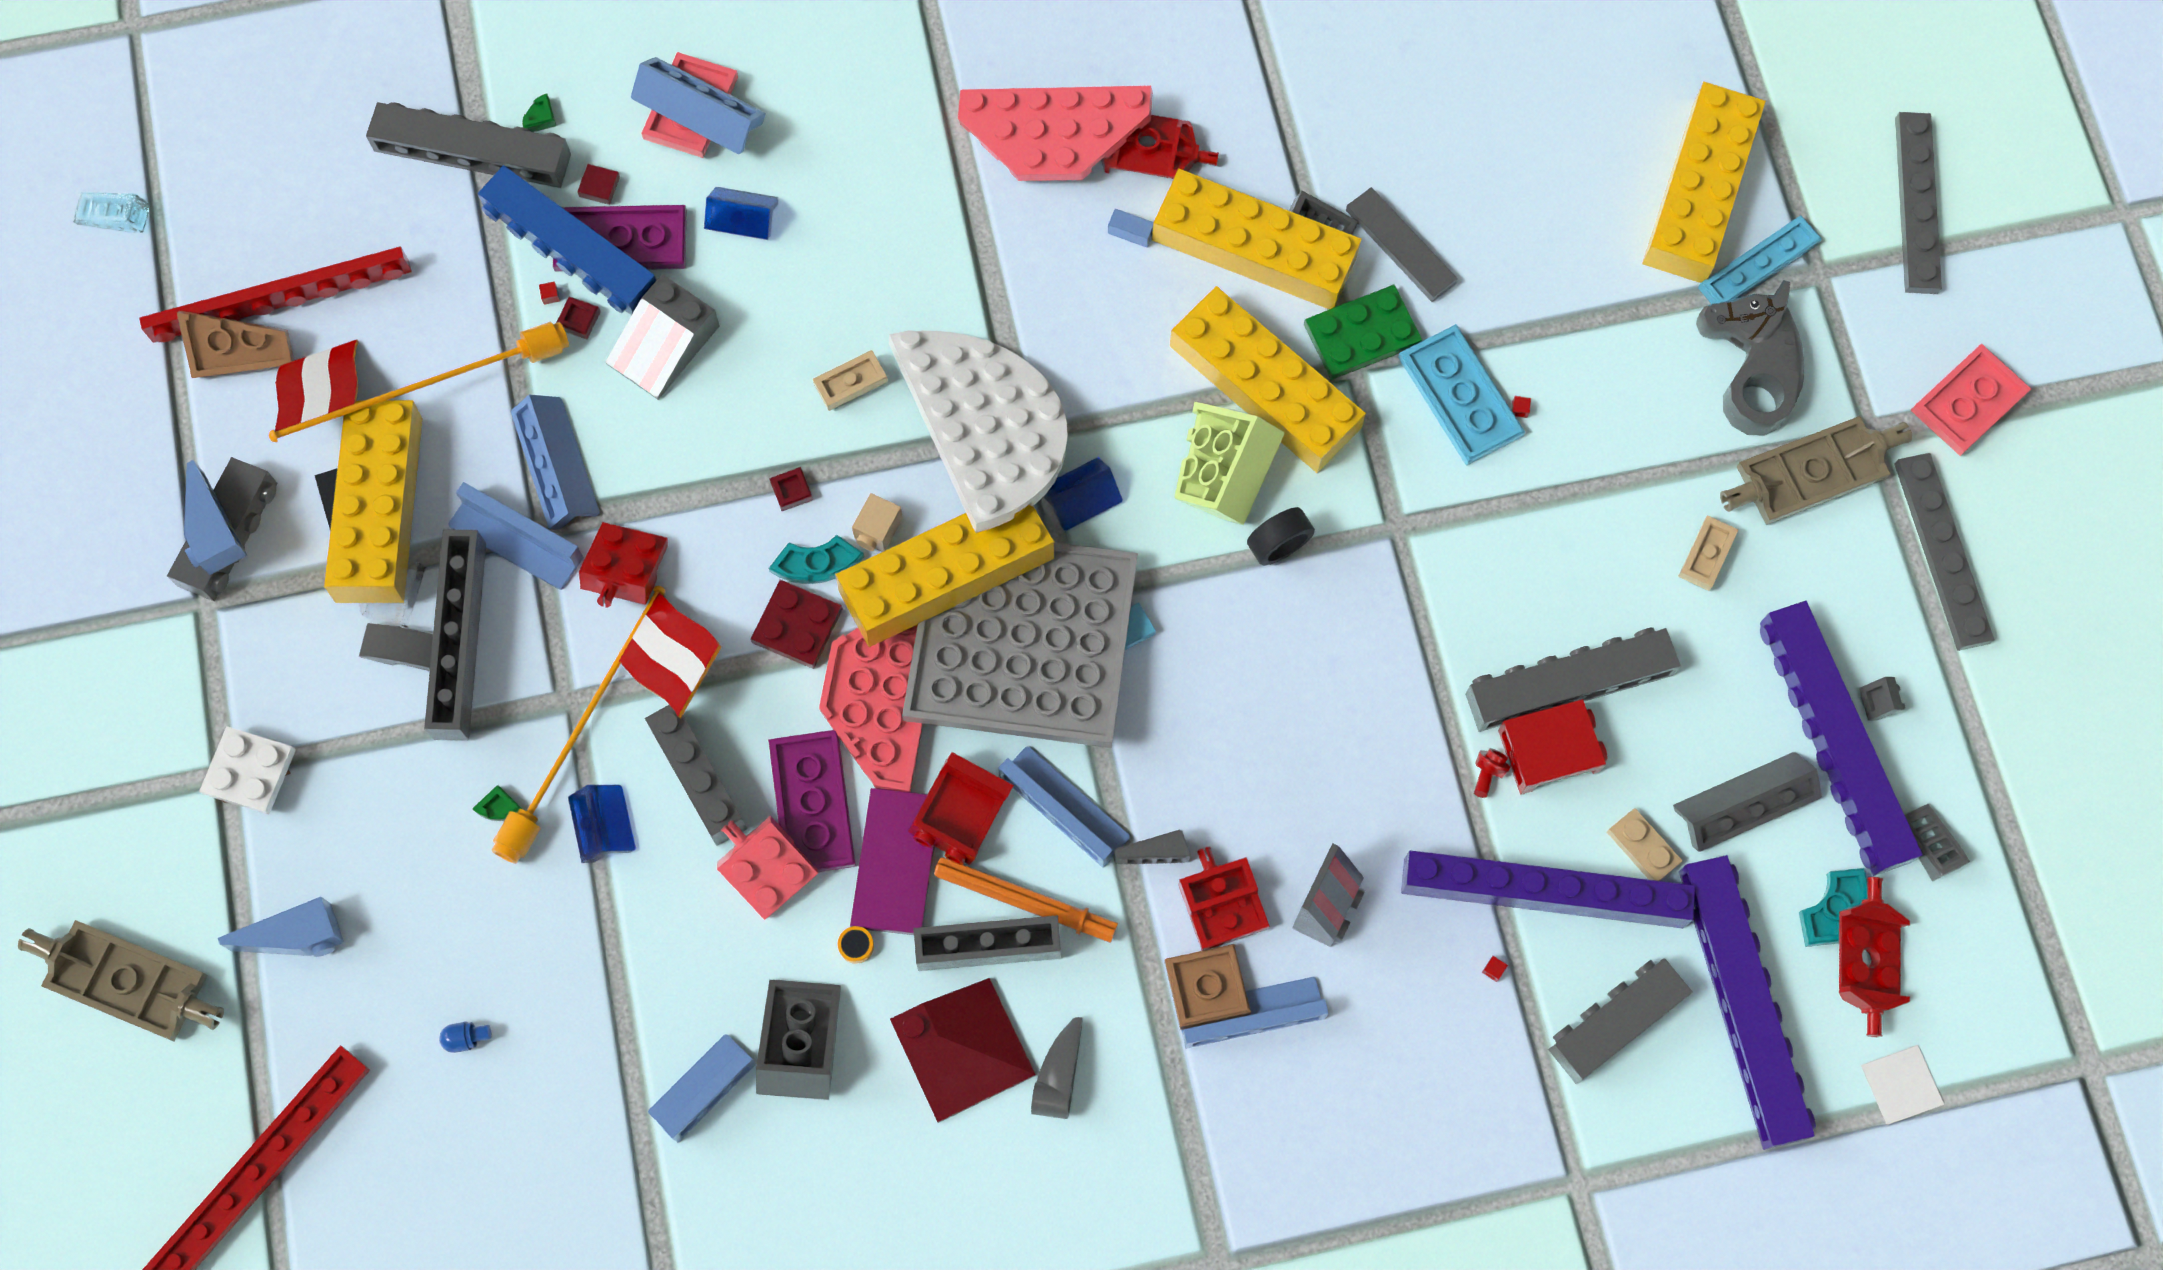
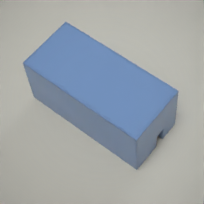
M1115 208L1108 223V234L1146 248L1148 247L1153 233V222Z

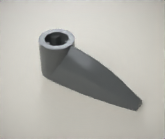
M1075 1017L1066 1025L1054 1040L1045 1056L1034 1085L1031 1103L1032 1115L1068 1119L1080 1046L1082 1017Z

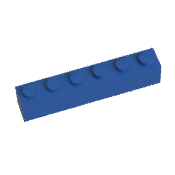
M504 165L477 193L483 204L481 209L490 219L495 222L500 219L507 224L506 228L516 238L522 240L525 237L532 243L533 249L542 257L547 258L551 256L558 261L556 264L564 273L571 277L573 274L577 275L582 279V284L591 293L597 295L600 292L608 298L607 302L619 313L626 311L632 316L641 298L657 281L653 273Z

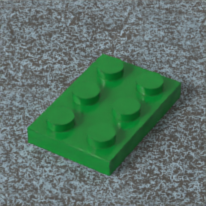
M1395 284L1306 318L1303 324L1330 380L1397 355L1422 342V338Z

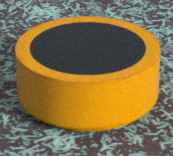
M852 926L840 934L837 946L844 960L849 963L858 964L866 961L872 955L874 941L871 934L865 928Z

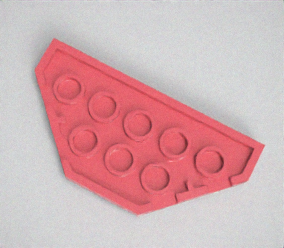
M1151 85L960 90L958 120L960 125L968 132H971L997 161H1001L1009 169L1010 173L1018 181L1083 180L1092 172L1091 168L1104 157L1106 159L1126 143V138L1137 128L1142 129L1151 121L1153 92Z
M918 624L871 647H868L859 628H856L846 636L843 634L833 641L831 645L819 710L876 789L911 793L923 724L903 721L902 714Z

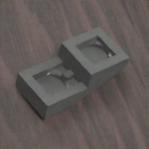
M367 623L358 657L392 666L394 663L430 671L433 634L401 627Z

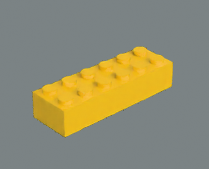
M1703 81L1685 127L1643 258V265L1699 283L1708 279L1717 260L1764 109L1765 100Z
M1179 168L1153 222L1152 241L1327 309L1336 307L1358 256L1362 240L1351 234Z
M1214 287L1171 330L1170 347L1247 414L1258 416L1285 432L1281 443L1316 473L1362 428L1366 413L1219 287Z
M357 400L356 404L365 400ZM386 400L343 416L324 588L335 603H404L423 421L413 400Z
M1031 505L1016 512L1014 519L975 533L967 513H964L835 574L838 591L868 647H871L924 620H928L966 600L1053 560L1054 541L1034 506Z

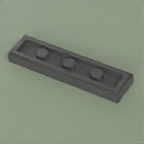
M1372 187L1347 205L1346 212L1358 221L1362 229L1431 302L1457 283L1458 278Z

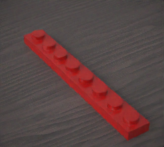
M399 246L139 317L142 331L153 343L168 342L176 336L182 335L177 316L178 311L240 321L242 318L253 315H267L273 310L282 307L300 306L306 301L315 298L333 297L338 292L348 289H362L377 281L385 279L395 280L402 277L403 274L412 272L405 252Z
M340 1045L142 1270H196L367 1075L370 1069L345 1047Z

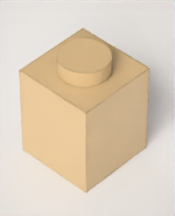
M870 493L852 526L856 543L869 551H874L875 549L882 552L885 551L903 519L901 506Z

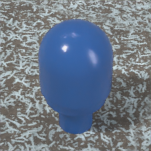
M467 1021L450 1024L442 1029L439 1042L441 1047L450 1053L468 1051L477 1046V1041L492 1038L490 1025L475 1027L473 1022L468 1023Z

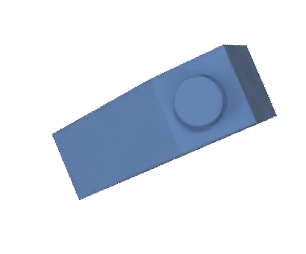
M191 460L187 463L184 537L189 548L185 549V552L195 568L201 566L211 575L248 555L205 472L194 460Z
M321 896L217 938L219 945L230 951L302 956L314 955V957L327 955L335 950L334 946L344 942L332 905Z

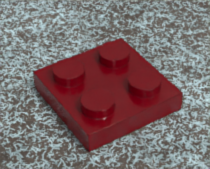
M779 580L750 640L757 646L814 669L842 613V605Z

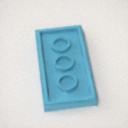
M1457 324L1399 353V360L1466 466L1524 436V429Z

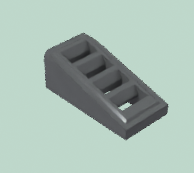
M1304 191L1298 194L1289 211L1299 215L1301 210L1307 211L1305 217L1309 219L1317 215L1319 216L1317 222L1325 224L1326 219L1332 221L1330 227L1337 229L1338 224L1343 225L1342 231L1353 235L1358 221Z
M1929 804L1905 814L1923 855L1919 860L1932 882L1970 862L1961 846ZM1925 817L1928 822L1927 824L1916 829L1911 824ZM1932 829L1935 835L1923 840L1920 835ZM1939 842L1942 848L1932 852L1928 846ZM1947 854L1949 860L1941 864L1937 858Z
M1180 829L1114 850L1115 864L1120 865L1189 862L1190 859L1189 849L1183 831H1180Z

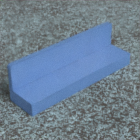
M658 57L639 64L631 93L632 100L736 154L743 153L749 131L761 126L766 114Z
M529 394L510 412L548 528L560 530L576 516L596 517L600 511L562 398Z
M463 482L456 492L462 504L449 521V527L453 530H478L486 542L488 550L553 587L562 590L584 558L578 546Z
M1025 747L1013 761L1007 758L998 767L1001 779L1014 785L1013 789L1102 868L1112 859L1114 850L1122 847L1129 840L1130 836L1126 831L1030 747Z
M1309 977L1248 990L1246 994L1251 1015L1181 1030L1185 1049L1322 1020L1328 1015V1009L1325 999L1321 1000L1316 978Z

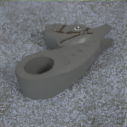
M1782 281L1774 295L1752 294L1704 306L1696 320V326L1702 337L1710 339L1722 338L1747 354L1740 370L1723 394V413L1732 427L1746 435L1765 436L1779 429L1795 407L1803 388L1804 354L1799 331L1787 307L1790 293L1789 281ZM1751 386L1765 389L1774 398L1775 410L1765 413L1754 410L1744 400L1743 389Z

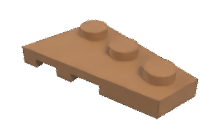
M185 311L177 312L191 378L279 367L280 365L295 361L289 332L286 329Z

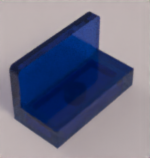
M715 187L706 197L704 229L768 240L771 236L773 210L778 205L779 198Z
M1099 457L1058 477L1043 496L1053 507L1060 526L1065 531L1123 501L1111 468Z
M586 785L568 796L581 863H594L608 854L631 853L635 851L634 837L621 785Z

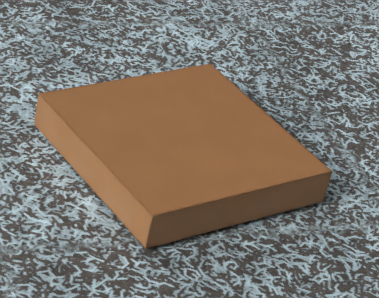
M1234 944L1166 958L1164 960L1180 1030L1251 1015Z

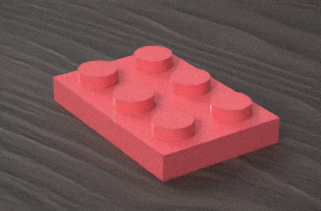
M679 52L676 53L672 62L673 66L731 95L738 79L737 70ZM651 110L641 132L644 140L704 158L711 140L653 110Z
M1981 343L1928 392L1911 411L1961 456L2016 405L2031 388Z

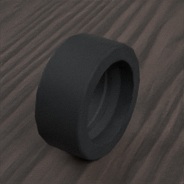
M1289 508L1271 517L1256 528L1248 537L1247 545L1259 564L1263 566L1271 565L1290 556L1305 545L1314 535L1315 528L1301 508Z

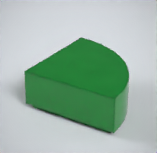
M547 93L537 97L523 116L522 125L531 132L557 126Z
M499 785L495 786L472 808L479 816L491 821H504L510 811L517 813L519 809H522Z

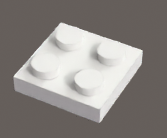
M226 726L199 792L212 798L269 815L296 749L287 744Z

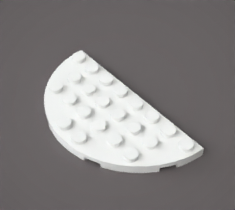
M907 330L889 334L890 348L975 533L1006 523L1014 519L1016 512L1028 505L1034 506L1048 492L1061 471L1068 437L1067 421L1063 406L1046 378L1026 360L989 340L946 331Z

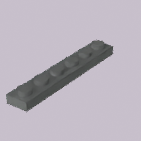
M1899 112L1895 117L1905 293L1938 294L1942 289L1931 113Z
M1931 453L1898 459L1894 465L1957 651L1991 644L1995 639Z

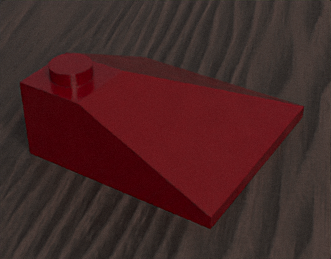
M990 978L926 1001L890 1018L891 1024L937 1123L1036 1076Z

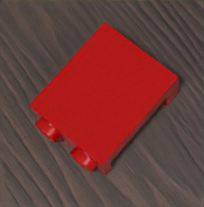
M1583 699L1505 720L1501 724L1498 732L1520 795L1533 792L1537 786L1590 771L1592 774L1599 773L1605 767V761L1608 759L1604 743L1597 740L1594 728H1596L1594 714L1590 708L1586 709Z
M951 752L939 771L908 832L914 835L913 839L920 845L927 848L935 846L946 852L944 856L948 860L959 865L964 863L970 865L976 859L983 840L1014 785Z

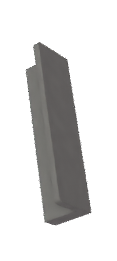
M1792 752L1674 804L1673 808L1687 822L1692 847L1701 852L1823 797L1817 768L1798 753Z

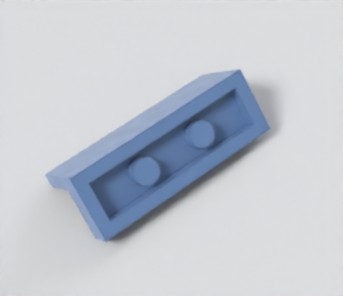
M725 1034L648 1110V1113L678 1143L756 1063L729 1035Z

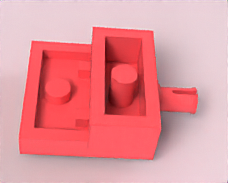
M771 815L747 835L741 831L733 820L728 822V826L725 825L721 830L735 846L717 861V870L764 920L818 874V869L794 845V840Z

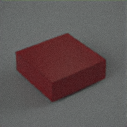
M587 164L577 191L579 197L610 205L620 179L619 172Z
M569 296L557 322L562 324L565 332L588 340L601 310L598 306Z
M801 467L769 478L782 512L813 500Z

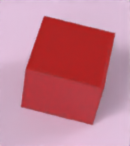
M555 281L539 284L540 295L544 305L560 301Z
M1514 396L1511 410L1515 417L1528 418L1531 398Z
M1492 956L1481 973L1497 982L1508 965Z

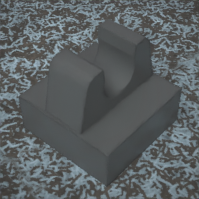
M1883 677L1859 688L1868 721L1880 720L1906 708L1905 703L1901 702L1899 694L1901 689L1896 684L1895 677Z

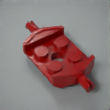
M1151 115V121L1142 129L1137 128L1126 138L1125 144L1107 159L1104 157L1101 162L1104 173L1108 174L1110 173V168L1174 179L1178 168L1189 172L1193 164H1197V162L1217 166L1219 152L1199 150L1200 145L1196 144L1190 121ZM1144 136H1150L1156 140V143L1151 147H1145L1139 143V139Z
M1868 877V899L1862 900V904L1839 912V995L1843 1001L1861 1009L1862 1014H1867L1866 1036L1879 1038L1883 1037L1881 1015H1884V1011L1910 1002V996L1901 995V928L1910 926V920L1889 904L1884 903L1882 899L1883 878ZM1864 950L1870 955L1871 963L1869 967L1862 958Z

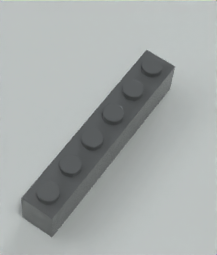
M396 102L389 104L376 103L366 133V138L374 152L495 175L504 165L526 182L557 188L562 187L571 157L566 139L554 133H546L544 135L531 132L524 127L508 128L488 120L483 122L472 121L462 115L454 114L447 116L427 108L416 110Z
M443 529L424 725V730L434 740L469 741L486 542L478 530Z
M1654 627L1646 628L1634 634L1635 637L1622 640V637H1614L1603 642L1602 647L1590 650L1589 646H1583L1569 653L1570 656L1558 659L1556 655L1548 656L1539 660L1536 666L1525 668L1524 665H1517L1507 669L1505 675L1493 678L1491 674H1486L1472 680L1473 684H1470L1465 695L1478 732L1499 727L1505 720L1582 699L1585 702L1673 676L1681 667L1667 628L1655 631Z

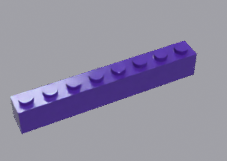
M1807 600L1768 613L1759 623L1761 638L1772 650L1777 673L1785 679L1789 688L1788 698L1790 703L1799 710L1803 719V732L1809 740L1812 739L1817 751V763L1822 771H1826L1830 779L1831 794L1834 800L1841 804L1846 815V828L1852 836L1856 837L1860 846L1859 855L1863 865L1870 869L1873 876L1914 862L1923 856Z
M1409 850L1404 858L1401 894L1683 929L1693 921L1695 885Z
M1728 855L1686 864L1679 871L1682 884L1695 885L1694 925L1762 1148L1766 1150L1812 1138L1815 1136L1813 1131L1816 1128L1815 1118L1811 1109L1806 1108L1802 1096L1805 1091L1801 1075L1795 1072L1792 1064V1044L1788 1037H1784L1780 1025L1782 1022V1012L1776 1001L1773 1002L1769 990L1772 985L1768 969L1762 967L1758 953L1761 951L1759 938L1755 932H1751L1749 926L1750 910L1745 898L1740 897L1737 887L1739 884L1737 868L1734 864H1730Z

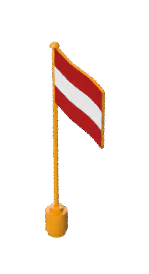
M550 321L521 331V339L516 340L517 348L357 404L359 384L355 355L359 344L358 339L280 365L275 382L278 414L275 431L272 429L269 432V439L272 442H278V438L517 354H520L523 359L529 358L531 363L561 354L563 349L569 347L566 332L560 322L553 324Z
M658 585L653 588L654 594L527 811L519 809L517 813L510 811L494 837L493 842L495 845L491 851L502 859L517 864L518 860L524 858L541 830L536 824L538 818L533 813L620 664L639 684L664 699L674 709L680 719L719 653L721 645L706 628L677 611L664 597L665 589L662 586Z

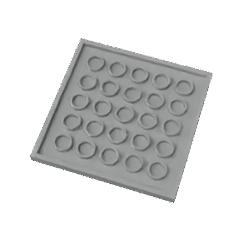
M1054 543L1053 560L966 600L928 620L918 623L902 714L903 721L1112 748L1138 553Z

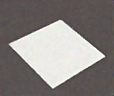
M1918 1045L1861 1065L1886 1125L1944 1105Z

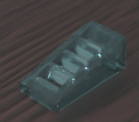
M81 192L73 222L83 226L143 233L150 204L135 193ZM93 203H96L94 214L90 216Z

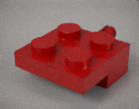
M602 522L579 570L580 589L599 593L600 596L597 599V603L601 607L605 604V608L611 606L614 597L646 605L657 582V570L668 548V538Z
M1210 846L1205 847V850L1203 848L1199 849L1197 854L1203 871L1179 879L1178 886L1201 951L1268 930L1270 925L1258 895L1259 890L1247 857L1217 866Z

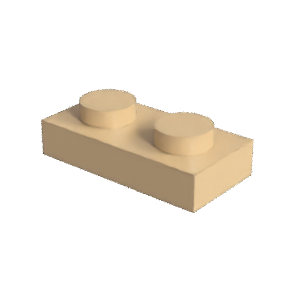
M872 350L813 378V384L828 411L888 382L887 375Z
M1707 515L1678 577L1710 591L1739 529Z
M1636 808L1632 809L1606 832L1648 880L1660 881L1683 861Z

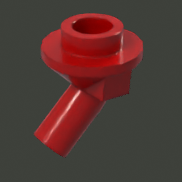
M1489 748L1488 751L1480 750L1475 764L1481 771L1474 790V794L1477 797L1486 798L1493 776L1503 779L1510 770L1509 764L1506 763L1507 756L1496 749Z

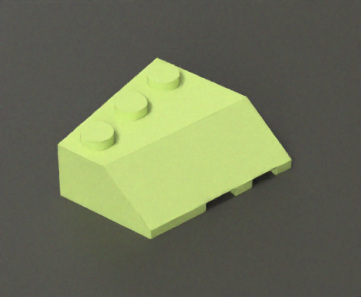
M1194 401L1192 412L1197 415L1195 426L1188 430L1186 440L1191 445L1188 456L1181 463L1174 498L1223 520L1244 525L1285 432L1258 416Z

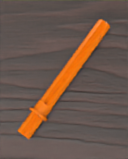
M941 857L935 867L934 875L937 878L1040 917L1058 915V923L1077 930L1076 934L1078 935L1083 932L1109 943L1112 942L1118 923L1090 913V908L1086 907L1084 910L969 866L956 864L945 857Z

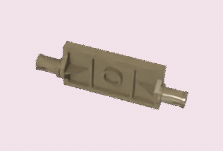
M1858 416L1739 462L1737 469L1745 484L1720 492L1721 503L1728 502L1727 505H1724V509L1730 512L1733 509L1754 502L1765 524L1769 525L1885 480L1891 473L1885 464L1884 454H1886L1888 449L1911 442V429L1903 432L1909 426L1907 423L1901 422L1879 432L1878 430L1867 428L1861 417Z
M77 920L74 921L69 933L62 938L53 939L28 928L22 933V936L33 940L34 943L31 944L22 939L18 941L17 946L19 950L45 959V963L48 965V973L41 987L173 1042L186 1018L207 1026L211 1030L217 1028L220 1022L207 1015L211 1014L221 1019L223 1018L224 1009L222 1007H217L197 998L208 976L207 974Z

